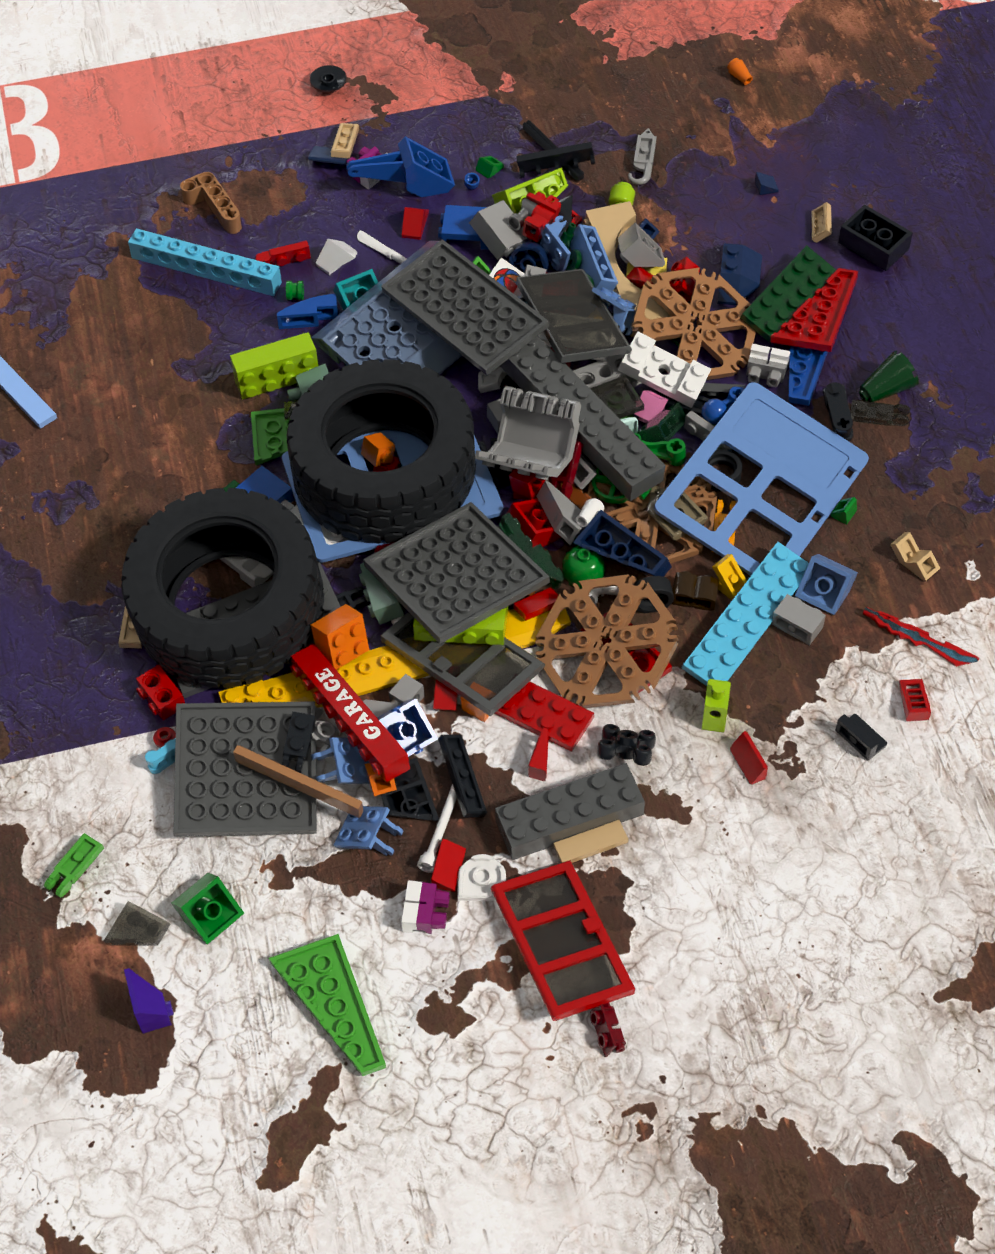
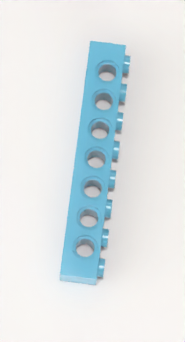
M137 228L128 241L131 257L136 260L270 296H275L282 283L279 266Z

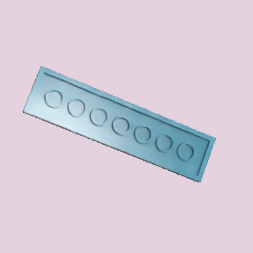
M777 542L681 668L706 686L708 679L728 681L773 622V612L787 594L792 596L798 589L809 563Z

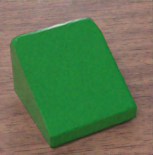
M492 156L480 157L476 171L486 178H491L504 168V164Z

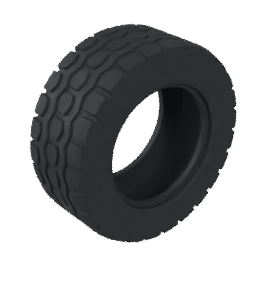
M379 359L363 361L362 365L358 363L349 364L342 367V371L336 369L325 375L323 380L319 379L312 384L308 391L304 392L290 416L286 434L287 448L294 488L298 499L316 522L337 535L342 533L344 538L359 541L362 538L366 543H381L382 540H385L386 543L397 542L460 508L472 488L475 478L476 460L474 425L471 411L459 390L444 376H440L437 372L427 367L421 368L419 364L407 361L401 364L400 360L384 359L383 362H379ZM380 430L405 432L419 438L428 445L427 450L418 459L404 467L390 471L371 472L359 470L343 463L336 457L339 451L351 440L363 434Z
M223 488L206 490V494H202L201 491L185 496L184 501L177 499L165 506L164 512L159 510L147 521L148 526L143 525L134 537V542H131L125 556L121 576L122 596L127 612L142 646L146 649L151 659L165 671L175 677H179L181 680L195 685L200 683L201 686L219 688L220 684L224 688L242 686L244 681L247 685L263 680V675L265 674L271 676L282 670L284 663L290 664L292 662L291 656L304 649L313 637L311 624L321 618L324 605L323 581L314 546L308 531L297 516L284 505L272 498L268 499L264 494L254 491L247 493L245 489L228 488L227 492ZM225 557H245L266 565L274 572L272 582L264 596L252 607L235 616L223 619H202L188 615L175 606L177 593L186 578L196 569L213 560Z

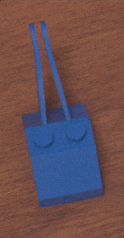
M406 136L398 143L397 152L352 160L346 165L348 175L351 177L403 182L406 184L405 187L409 193L419 197L448 193L455 186L447 159Z

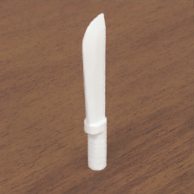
M361 230L358 232L357 238L360 242L387 256V258L394 259L400 264L407 259Z

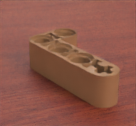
M203 172L181 182L180 188L185 204L194 205L205 200L227 233L235 234L240 232L242 224L239 210L212 173Z

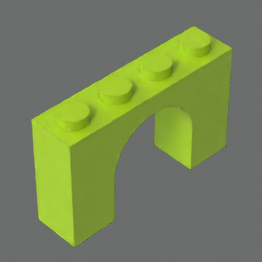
M508 606L445 642L504 645ZM414 618V640L436 641Z

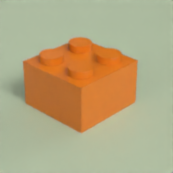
M347 604L311 624L315 646L336 670L369 651L363 614Z

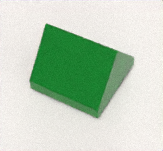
M851 497L840 500L830 516L847 525L857 511V499Z

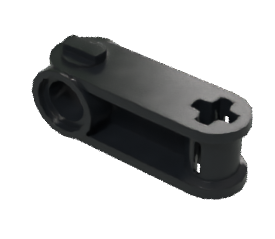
M832 382L823 388V397L828 409L833 432L850 441L853 438V420L847 402L844 384Z

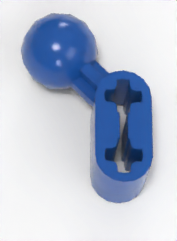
M732 387L727 399L723 401L719 399L708 400L702 407V417L710 424L717 425L745 388Z

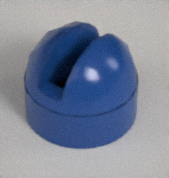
M472 172L466 174L464 184L467 189L473 190L478 187L479 176Z

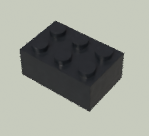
M864 204L841 226L838 243L887 271L909 250L913 232Z

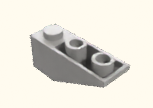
M545 480L536 496L554 531L571 545L586 528L579 526L576 522V517L580 514L581 510L548 480Z

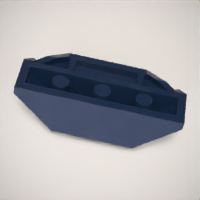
M724 243L720 276L740 295L746 298L760 286L762 255L743 244ZM719 288L717 304L737 305L735 300L723 289Z

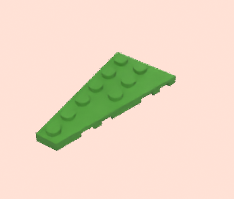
M294 407L251 412L255 466L278 458L288 451L286 434Z
M339 934L269 958L271 965L362 1076L386 1068L385 1060Z

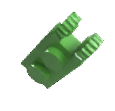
M84 833L54 867V871L47 878L44 887L48 890L53 889L62 876L65 879L55 893L60 898L64 897L71 889L72 884H75L103 851V845Z

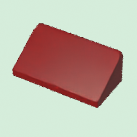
M744 731L731 745L730 751L749 784L753 785L766 779L768 766L748 732Z
M442 839L431 883L437 884V889L455 892L458 883V873L463 864L466 848L447 839Z

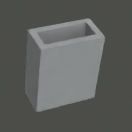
M504 200L478 211L469 222L497 260L504 256L506 258L510 257L518 245L529 241V238L522 235L523 226L519 230H513L508 225L507 219L513 212Z

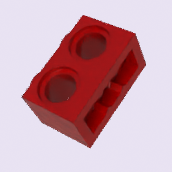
M159 664L136 678L138 684L136 691L142 700L147 699L151 712L154 715L158 714L163 721L176 713V704L185 703L182 693Z

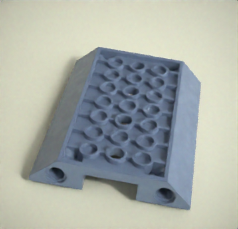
M428 241L311 337L312 341L337 364L343 361L346 365L353 363L362 365L363 361L379 359V362H383L384 359L400 360L401 364L405 361L419 364L421 368L427 367L439 375L462 355L386 295L381 288L384 283L439 241ZM394 325L400 327L398 331L390 330ZM364 350L370 352L368 356L359 355Z

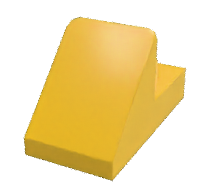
M727 554L712 568L719 578L718 590L733 600L747 580L733 555Z

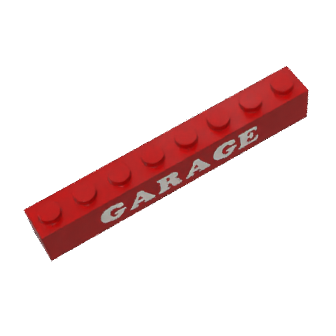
M315 644L291 656L292 665L290 669L293 675L301 679L306 691L312 692L318 705L322 704L329 719L333 718L339 731L346 733L350 744L359 749V753L365 762H370L372 770L377 776L380 775L385 782H388L410 770L406 751Z

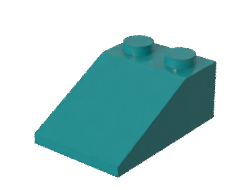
M370 269L336 283L333 291L342 310L347 309L378 283L373 269Z

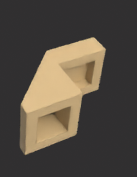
M904 532L890 544L899 562L923 581H927L940 569L932 551L919 550L910 532Z

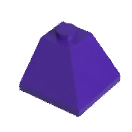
M124 969L134 1015L142 1033L172 1025L170 1016L174 1015L171 1001H166L162 992L131 969Z

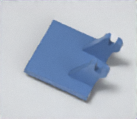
M557 216L554 223L545 225L540 245L549 256L553 269L558 272L566 270L571 252L560 239L561 231L567 222L566 220L559 222L563 220V216Z
M593 287L592 292L614 305L613 319L620 326L621 332L624 333L626 328H628L625 335H631L633 332L632 322L637 305L627 299L620 298L621 295L612 290L609 291L604 287L600 290Z
M332 737L329 739L331 748L311 755L312 760H322L334 756L337 767L332 772L317 776L316 781H322L323 783L337 779L338 783L369 784L364 764L370 762L363 760L359 749L356 746L353 747L348 738Z
M363 806V813L360 818L348 813L334 846L336 848L371 850L374 848L385 856L387 854L392 856L394 849L376 837L377 832L381 827L394 836L397 834L402 836L403 829L386 818L390 811L388 807Z

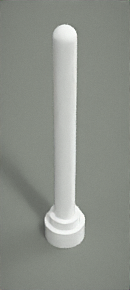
M453 784L427 852L420 856L417 867L424 872L433 873L437 860L436 853L457 800Z

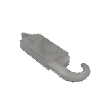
M649 128L637 137L633 164L636 170L644 172L643 177L635 179L631 173L628 174L630 182L636 185L645 184L651 178L657 136H654Z

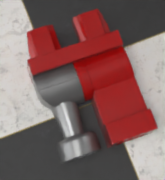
M529 192L526 195L527 199L522 200L519 213H513L507 219V223L513 230H519L523 226L522 235L538 242L542 238L545 225L554 223L561 210V203L556 200L551 203L546 201L545 195L541 192L536 194ZM535 229L536 234H532L530 230Z

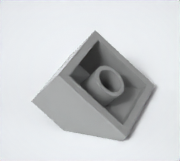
M634 223L618 237L620 257L627 264L630 262L634 267H663L665 265L662 248L638 224Z

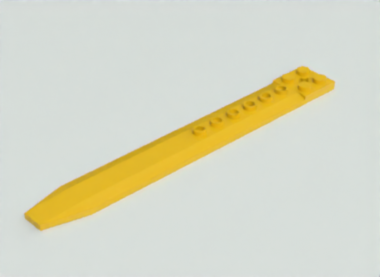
M514 609L508 610L505 637L522 649L535 645V641H537L536 636L550 611L525 621ZM563 609L551 629L553 634L571 625L566 609ZM414 638L403 640V642L418 652L432 642L414 640ZM446 642L428 659L435 662L443 656L452 662L451 667L457 668L473 663L492 645ZM387 645L369 650L337 669L338 673L358 696L395 686L405 674L415 680L430 676ZM505 647V648H504L499 654H497L496 656H499V655H502V654H505V653H509V652H512V651H510L509 649H507V648ZM293 673L219 691L221 703L315 701L312 692L306 691L299 677L296 678ZM315 701V707H323L322 704L318 705Z

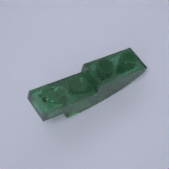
M510 512L503 515L499 525L505 535L550 576V583L546 585L554 589L560 588L564 580L563 573L551 561L552 558L548 550L543 549L541 544L532 547V541L522 532L519 521L513 518Z

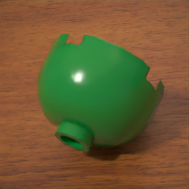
M576 546L566 553L563 559L562 576L564 580L566 579L569 582L570 586L574 587L573 584L576 583L582 589L578 581L604 578V558L600 554Z

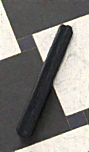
M530 120L523 123V130L544 150L558 148ZM574 164L562 166L576 181L584 178V172L579 167L575 168Z

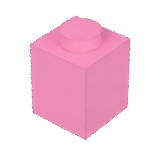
M643 390L633 413L639 416L638 420L646 424L658 422L668 399L653 391Z

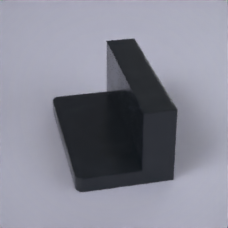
M844 714L838 719L835 731L868 761L887 746V741L857 714H853L851 717H847Z

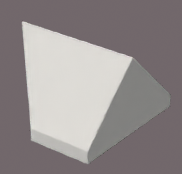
M327 239L316 261V266L328 275H331L342 265L355 259L357 251L343 241Z

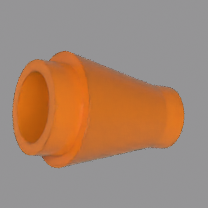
M734 58L727 66L728 73L744 85H748L753 80V77L750 75L743 60Z

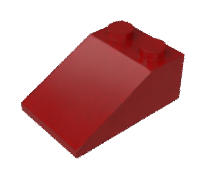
M538 498L512 503L502 520L505 526H510L513 531L512 535L525 552L541 549L562 538L554 531Z

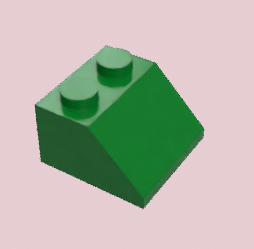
M206 873L171 902L183 921L207 945L244 914L220 878L211 873Z

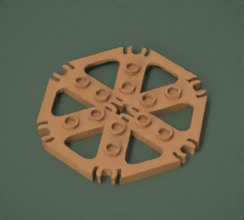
M700 268L657 273L651 279L654 284L647 280L641 289L632 322V331H639L656 341L680 338L676 356L690 364L693 360L697 361L700 347H704L722 365L721 367L711 368L706 380L734 376L740 370L737 365H740L742 368L747 365L756 331L741 320L740 316L751 304L723 277L718 274L715 280L716 272H713L711 277H707L705 275L706 269L703 268L699 275ZM683 278L694 280L695 284L690 304L670 286L669 281ZM715 289H723L736 301L737 307L710 311ZM651 297L671 317L648 319L644 314L648 298ZM697 318V327L693 331V321ZM745 329L747 335L744 347L742 349L735 348L719 332Z
M661 459L666 465L664 479L656 486H659L660 489H665L666 476L669 473L678 475L685 465L672 466L668 462L666 463L665 459ZM697 476L691 482L692 485L688 486L684 492L698 507H703L706 510L708 519L704 527L713 531L717 502L716 492H707L711 490L712 484ZM591 481L588 489L590 499L597 498ZM596 482L599 491L608 495L611 485ZM616 489L614 496L623 495L618 489ZM650 492L643 500L639 499L638 496L632 501L628 500L619 503V505L623 506L622 508L606 512L627 529L636 527L635 535L653 548L656 547L658 529L667 534L647 512ZM686 534L677 540L684 546L683 550L666 555L670 564L699 555V552L703 551V545Z
M628 574L578 581L582 589L574 583L575 592L573 594H568L566 590H563V594L567 599H563L561 594H559L536 636L537 641H535L538 647L544 646L542 651L536 652L537 659L545 663L543 669L561 696L569 701H572L574 697H578L577 705L583 708L635 703L631 694L637 700H641L638 694L641 689H645L650 694L651 690L647 684L649 683L655 689L678 646L677 635H669L671 631L678 630L675 619L649 583L646 586L645 580H641L639 585L634 586L636 578L635 576L630 577ZM617 586L619 593L604 618L589 597V593L594 588ZM644 598L650 600L660 614L659 620L655 623L628 626ZM565 608H569L585 631L555 635L551 632V629L560 612ZM609 636L611 642L604 645L601 640L607 639ZM661 647V653L649 672H642L628 653V650ZM584 656L570 681H563L552 666L553 659ZM607 664H609L623 687L617 693L595 695L592 692Z

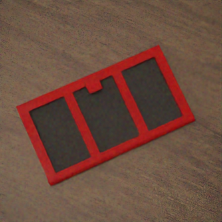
M571 860L491 886L490 889L553 1021L635 994V987Z

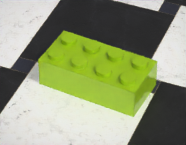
M309 332L230 355L235 383L242 399L296 384L295 377L318 367L316 348Z

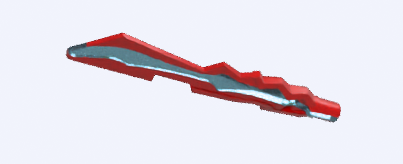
M867 606L863 611V615L874 620L878 627L887 629L890 634L898 635L900 639H909L915 646L926 645L956 667L978 662L979 660L976 655L947 641L943 644L931 638L929 632L911 624L903 623L897 617L882 611H875Z

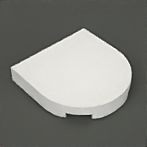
M479 854L472 856L459 869L458 901H496L490 888L494 884L506 881L504 866L490 855Z

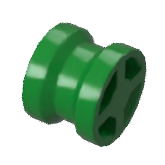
M286 281V299L303 301L304 282L298 281L293 283L292 281Z

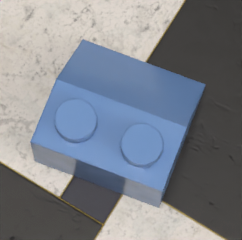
M820 554L814 555L809 562L795 596L835 615L850 592L858 572Z

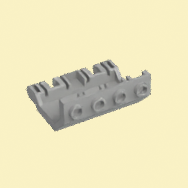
M509 386L504 387L500 401L503 414L497 441L488 452L476 450L475 459L482 460V465L490 467L499 464L502 470L512 471L513 468L518 469L517 473L530 476L531 472L536 473V478L548 480L549 476L558 477L573 458L580 425L581 403L563 399L557 415L558 397L527 391L523 399V391L521 389Z

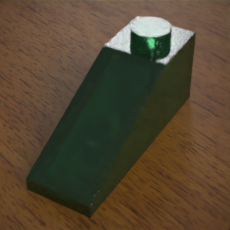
M680 403L673 404L643 425L637 432L641 436V440L646 442L669 441L685 424L686 415Z

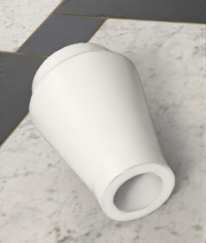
M596 498L587 500L580 514L576 517L577 524L581 527H586L600 510L604 511L603 503Z

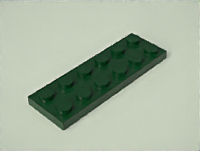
M806 245L743 312L740 319L771 344V335L774 332L777 333L781 329V325L784 322H788L792 318V314L808 298H812L818 288H822L826 284V280L836 269Z

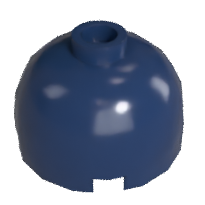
M525 242L513 250L508 262L524 273L527 265L548 269L549 256L541 245L534 242Z

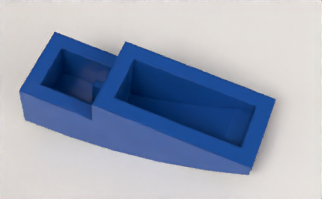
M336 294L312 297L284 308L277 313L279 329L319 326V320L336 318L338 316Z

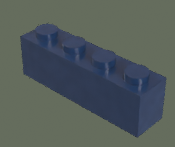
M602 510L597 513L573 542L577 546L635 568L648 577H664L672 567L666 556Z

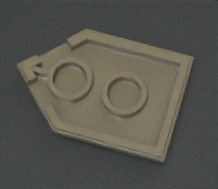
M654 486L650 491L647 512L673 540L677 541L682 536H685L686 533L655 513V503L666 489ZM685 492L674 504L677 509L701 525L708 519L706 514Z

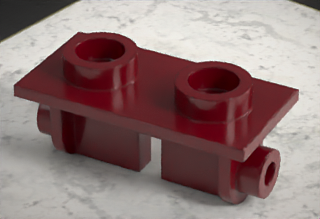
M607 1003L593 1008L590 1011V1020L592 1025L595 1026L598 1044L602 1048L604 1056L608 1057L614 1049L616 1053L623 1052L626 1041L621 1028L612 1029V1026L619 1024L614 1007Z

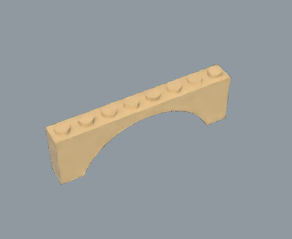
M628 201L586 210L583 225L596 227L617 278L618 284L613 291L621 295L620 298L627 299L637 305L641 289L624 276L615 257L619 246L618 237L636 223V214L631 202ZM651 297L648 298L644 312L648 319L671 317ZM633 331L630 336L635 337L639 331Z

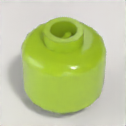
M619 182L612 186L608 202L610 205L630 201L633 206L635 190L631 184Z

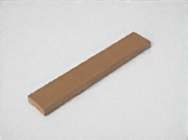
M237 745L233 751L237 763L357 818H360L363 813L362 801L240 745Z

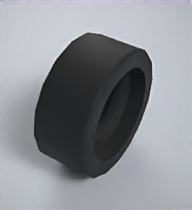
M727 450L715 451L708 460V464L711 466L717 464L730 466L734 473L728 477L739 483L742 473L740 458ZM711 486V489L721 491L715 486Z
M650 576L641 579L645 580L646 586L649 583L666 608L672 604L674 595L671 583L666 577ZM641 580L637 581L634 586L639 585ZM645 598L642 599L637 609L638 612L642 613L658 612L650 600Z

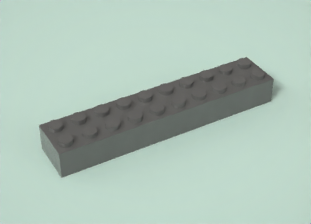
M539 336L500 365L525 393L532 391L558 397L557 415L563 399L581 403L580 425L576 441L583 444L582 452L629 501L634 500L663 481L666 465L565 363L560 362L557 355Z

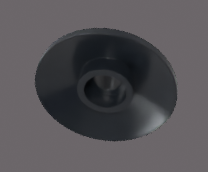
M333 65L321 66L310 75L312 87L321 92L337 91L345 85L347 80L345 71Z

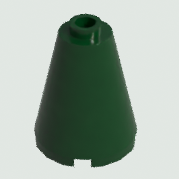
M895 350L861 384L859 395L864 402L874 403L914 388L919 384L918 375L916 377L913 376L912 372L915 369L908 358L901 352L897 354V350Z

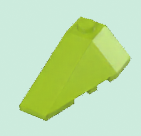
M561 167L495 193L492 197L495 204L504 200L512 212L518 214L521 210L522 200L527 199L526 195L529 192L532 194L541 192L546 198L549 195L557 198L568 184Z

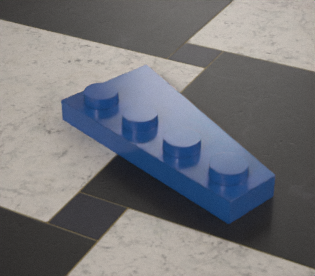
M790 346L789 402L809 406L828 353L827 351Z

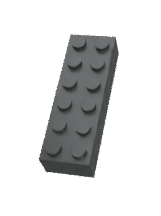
M627 763L496 807L495 820L513 861L553 847V843L613 821L620 820L622 823L644 815L645 801Z

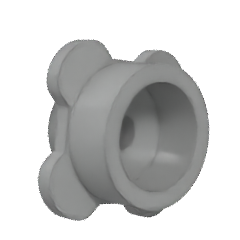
M316 721L314 723L315 731L311 735L312 739L323 741L326 745H330L329 739L336 732V727L329 721Z

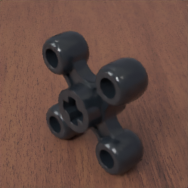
M607 724L602 729V740L598 743L597 755L604 760H611L616 755L624 760L633 759L637 765H649L652 759V749L656 742V735L650 730H641L637 734L631 730H620L617 725Z

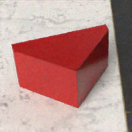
M404 208L402 238L421 240L429 209Z

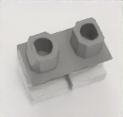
M752 344L746 373L748 382L757 383L760 378L767 379V385L776 388L779 382H783L789 364L790 351L772 348L769 360L770 347Z

